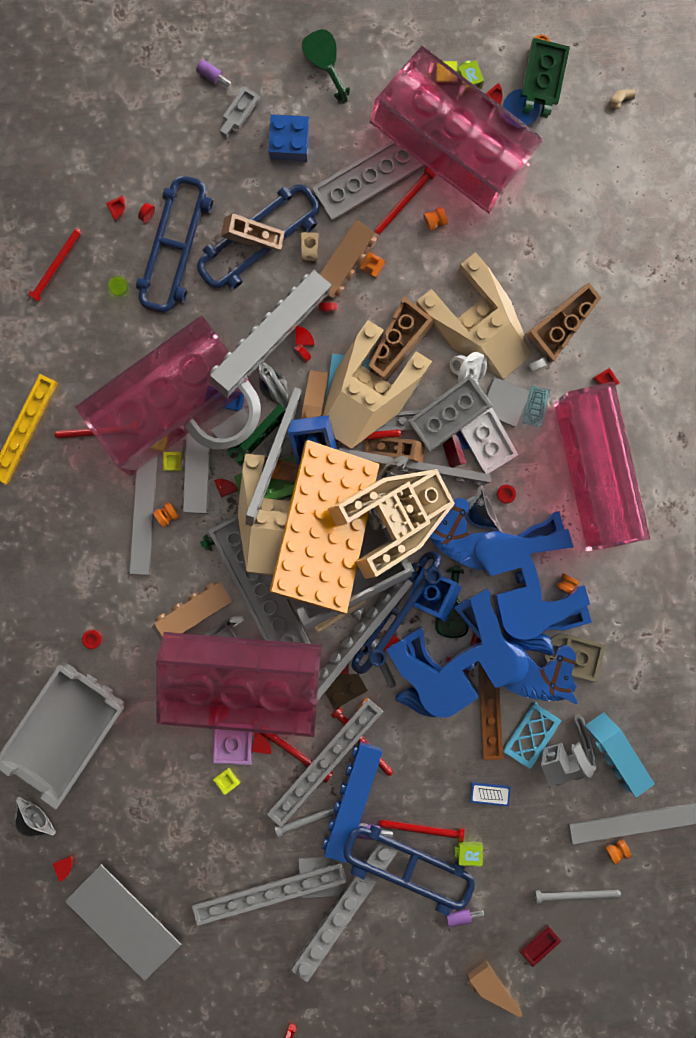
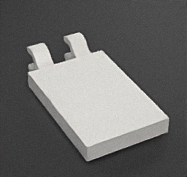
M490 408L460 430L485 474L492 472L518 456L493 408Z

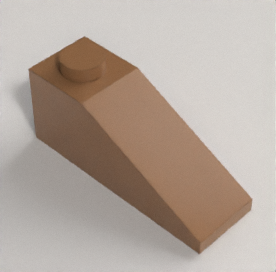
M232 213L224 218L221 237L239 243L281 250L285 231Z
M310 370L301 419L322 416L329 373Z
M389 437L365 440L363 452L395 458L405 456L408 457V460L423 462L426 446L417 440Z
M484 961L468 973L470 981L467 983L474 993L477 991L486 1000L518 1017L523 1016L520 1007L487 961Z

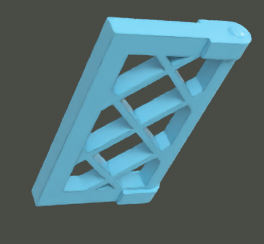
M532 702L520 724L503 748V752L529 769H532L562 720L540 707L537 703ZM534 710L538 711L540 718L530 720L529 718ZM550 719L553 723L549 730L546 731L544 720ZM541 721L543 732L533 734L530 723ZM528 724L530 735L519 737L524 726ZM544 734L538 747H535L533 736ZM531 737L533 748L522 750L520 739ZM515 740H518L520 751L514 752L510 749ZM534 750L530 760H526L523 753Z

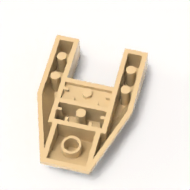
M475 252L461 263L459 271L482 296V299L458 319L432 288L417 300L416 306L433 318V327L453 350L466 357L473 352L483 354L484 358L487 359L486 370L504 380L532 356V352L509 297L489 267Z
M367 320L336 369L323 412V416L329 415L335 439L349 449L354 448L400 413L429 371L432 363L431 360L416 351L393 385L363 367L366 360L381 341L384 332L383 329Z
M246 454L242 470L238 506V520L246 571L252 574L273 576L291 501L263 498L254 525L249 526L245 524L247 511L266 464L265 456Z
M435 469L382 478L329 507L328 511L336 526L351 522L376 507L392 539L356 561L363 577L367 579L377 577L419 550L455 503L438 470Z

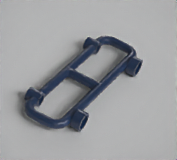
M179 176L172 181L169 189L165 188L162 198L166 202L144 277L138 278L136 282V289H139V302L146 309L164 313L171 310L175 302L184 303L186 300L187 288L180 287L201 213H211L214 202L213 198L206 197V185L199 179ZM180 184H188L199 188V196L185 243L163 238ZM161 245L182 250L167 303L164 305L152 303L146 299Z
M295 185L290 189L284 186L277 192L279 197L250 220L260 222L280 205L288 202L293 195L298 192L303 193L311 202L312 208L284 230L283 240H285L300 227L308 233L317 226L318 223L313 217L319 211V201L305 185ZM225 238L213 247L212 244H209L203 249L205 254L198 260L197 271L210 287L221 288L227 284L231 290H235L243 283L239 274L272 249L260 248L227 275L216 281L212 279L204 266L206 262L213 260L219 252L234 242Z
M429 551L422 556L418 563L414 562L411 564L415 572L412 573V577L408 578V580L414 583L430 559L434 560L430 568L425 570L423 578L402 609H398L397 606L403 597L364 643V650L361 651V647L355 654L351 664L355 672L364 674L372 665L379 667L384 664L386 657L382 651L428 583L437 584L441 580V572L438 568L441 565L442 557L439 553ZM392 614L395 615L396 618L374 650L370 652V646L390 616ZM368 655L366 662L360 666L359 663L363 656Z
M373 825L370 826V829L363 826L356 827L350 832L343 850L345 860L352 865L350 874L365 879L368 872L437 902L435 910L447 916L450 915L452 909H464L470 902L475 888V881L470 873L464 871L465 866L459 865L456 862L453 866L381 834L382 829ZM360 834L411 855L403 877L400 878L354 858L351 855V850L357 836ZM420 859L467 881V888L460 902L453 901L410 882L417 860Z

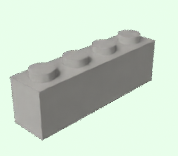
M186 435V440H183L182 446L183 452L186 453L185 459H182V471H185V478L181 479V490H184V497L180 499V508L183 509L184 513L208 514L211 449L196 442L191 435Z

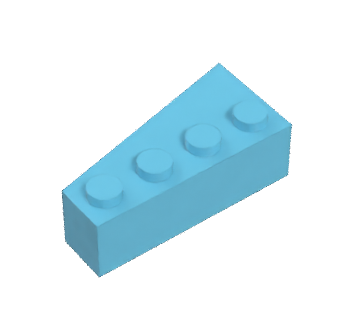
M604 712L585 725L596 741L595 745L599 751L604 753V759L610 767L613 766L614 769L612 771L618 780L621 779L623 781L621 786L627 793L631 792L635 797H638L654 785L653 780L621 729Z

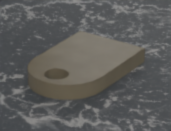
M558 634L550 638L552 646L556 645L559 648L562 645H567L574 650L576 661L572 676L597 682L606 647L605 644L567 634ZM544 654L546 663L556 658V656Z

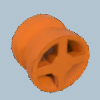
M562 573L561 581L555 587L569 594L580 582Z

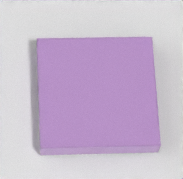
M220 724L217 728H214L212 763L251 765L253 725Z

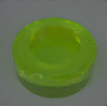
M115 276L109 281V289L114 295L123 296L127 293L129 285L125 278Z

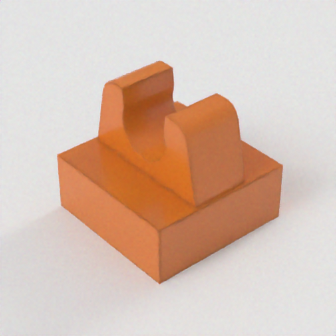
M369 252L360 270L376 279L386 261Z

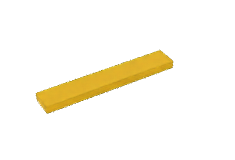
M39 374L0 452V482L8 485L58 384Z

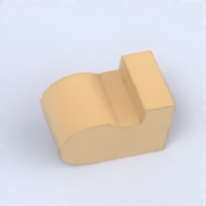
M301 232L302 261H317L318 233Z

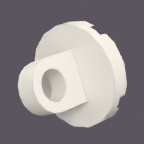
M473 352L468 357L457 355L450 360V368L454 374L458 375V383L471 374L479 385L478 380L482 379L486 373L487 359L478 352ZM458 361L461 363L460 368L457 365Z

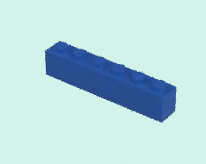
M359 741L358 746L354 745L351 754L354 758L352 764H348L345 773L348 777L346 783L342 782L339 793L342 795L340 801H336L333 812L336 814L334 820L330 819L327 831L330 832L328 838H324L321 849L324 850V857L347 863L343 854L344 846L350 832L354 828L359 827L383 753L381 747Z

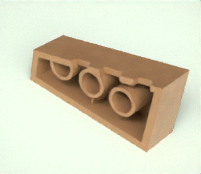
M357 219L320 273L332 285L328 294L332 298H335L336 295L339 297L345 289L344 284L347 280L350 281L356 272L355 269L359 264H362L367 256L366 254L375 245L380 236Z
M588 283L526 333L549 363L557 359L560 352L568 344V341L599 302L601 296Z
M403 296L398 310H396L393 320L369 364L370 371L384 381H387L434 326L433 318L405 296Z
M214 582L204 587L206 591L200 595L198 592L188 597L189 602L184 605L180 602L171 608L173 612L166 615L163 613L155 618L156 622L152 628L164 646L232 602L221 582L217 584Z

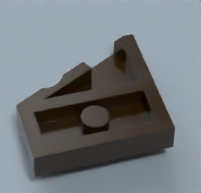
M358 673L337 676L325 691V694L335 710L368 690Z

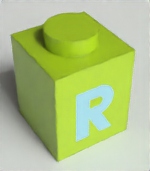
M468 60L458 66L457 76L465 95L483 87L484 78L476 60L471 62Z
M458 842V847H454V859H457L459 865L483 866L482 843Z

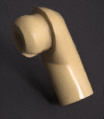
M635 89L618 90L610 99L611 108L619 109L623 100L635 99Z

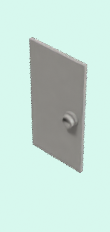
M102 864L65 901L144 981L181 946V943Z

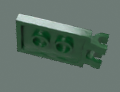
M538 38L532 39L520 97L525 98L522 113L530 114L534 103L543 105L540 117L547 119L548 115H551L552 104L557 105L559 103L570 46Z
M279 403L239 448H231L227 454L232 459L239 455L235 461L242 466L245 455L252 454L282 422L286 409Z

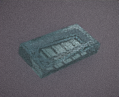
M531 386L523 423L542 427L550 389Z

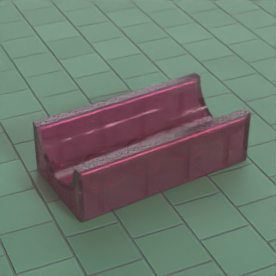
M421 46L375 99L369 122L488 214L492 212L519 172L526 165L529 166L544 141V138L424 46Z
M201 315L83 400L75 408L117 467L131 476L186 436L189 432L184 426L190 420L194 419L198 426L243 393L237 387L226 398L209 383L210 371L216 365L220 366L224 362L223 358L229 351L203 315ZM248 377L241 383L243 384L244 382L248 381L251 384Z
M615 381L567 391L554 402L587 551L606 549L650 539Z
M164 632L156 658V724L314 737L322 645Z

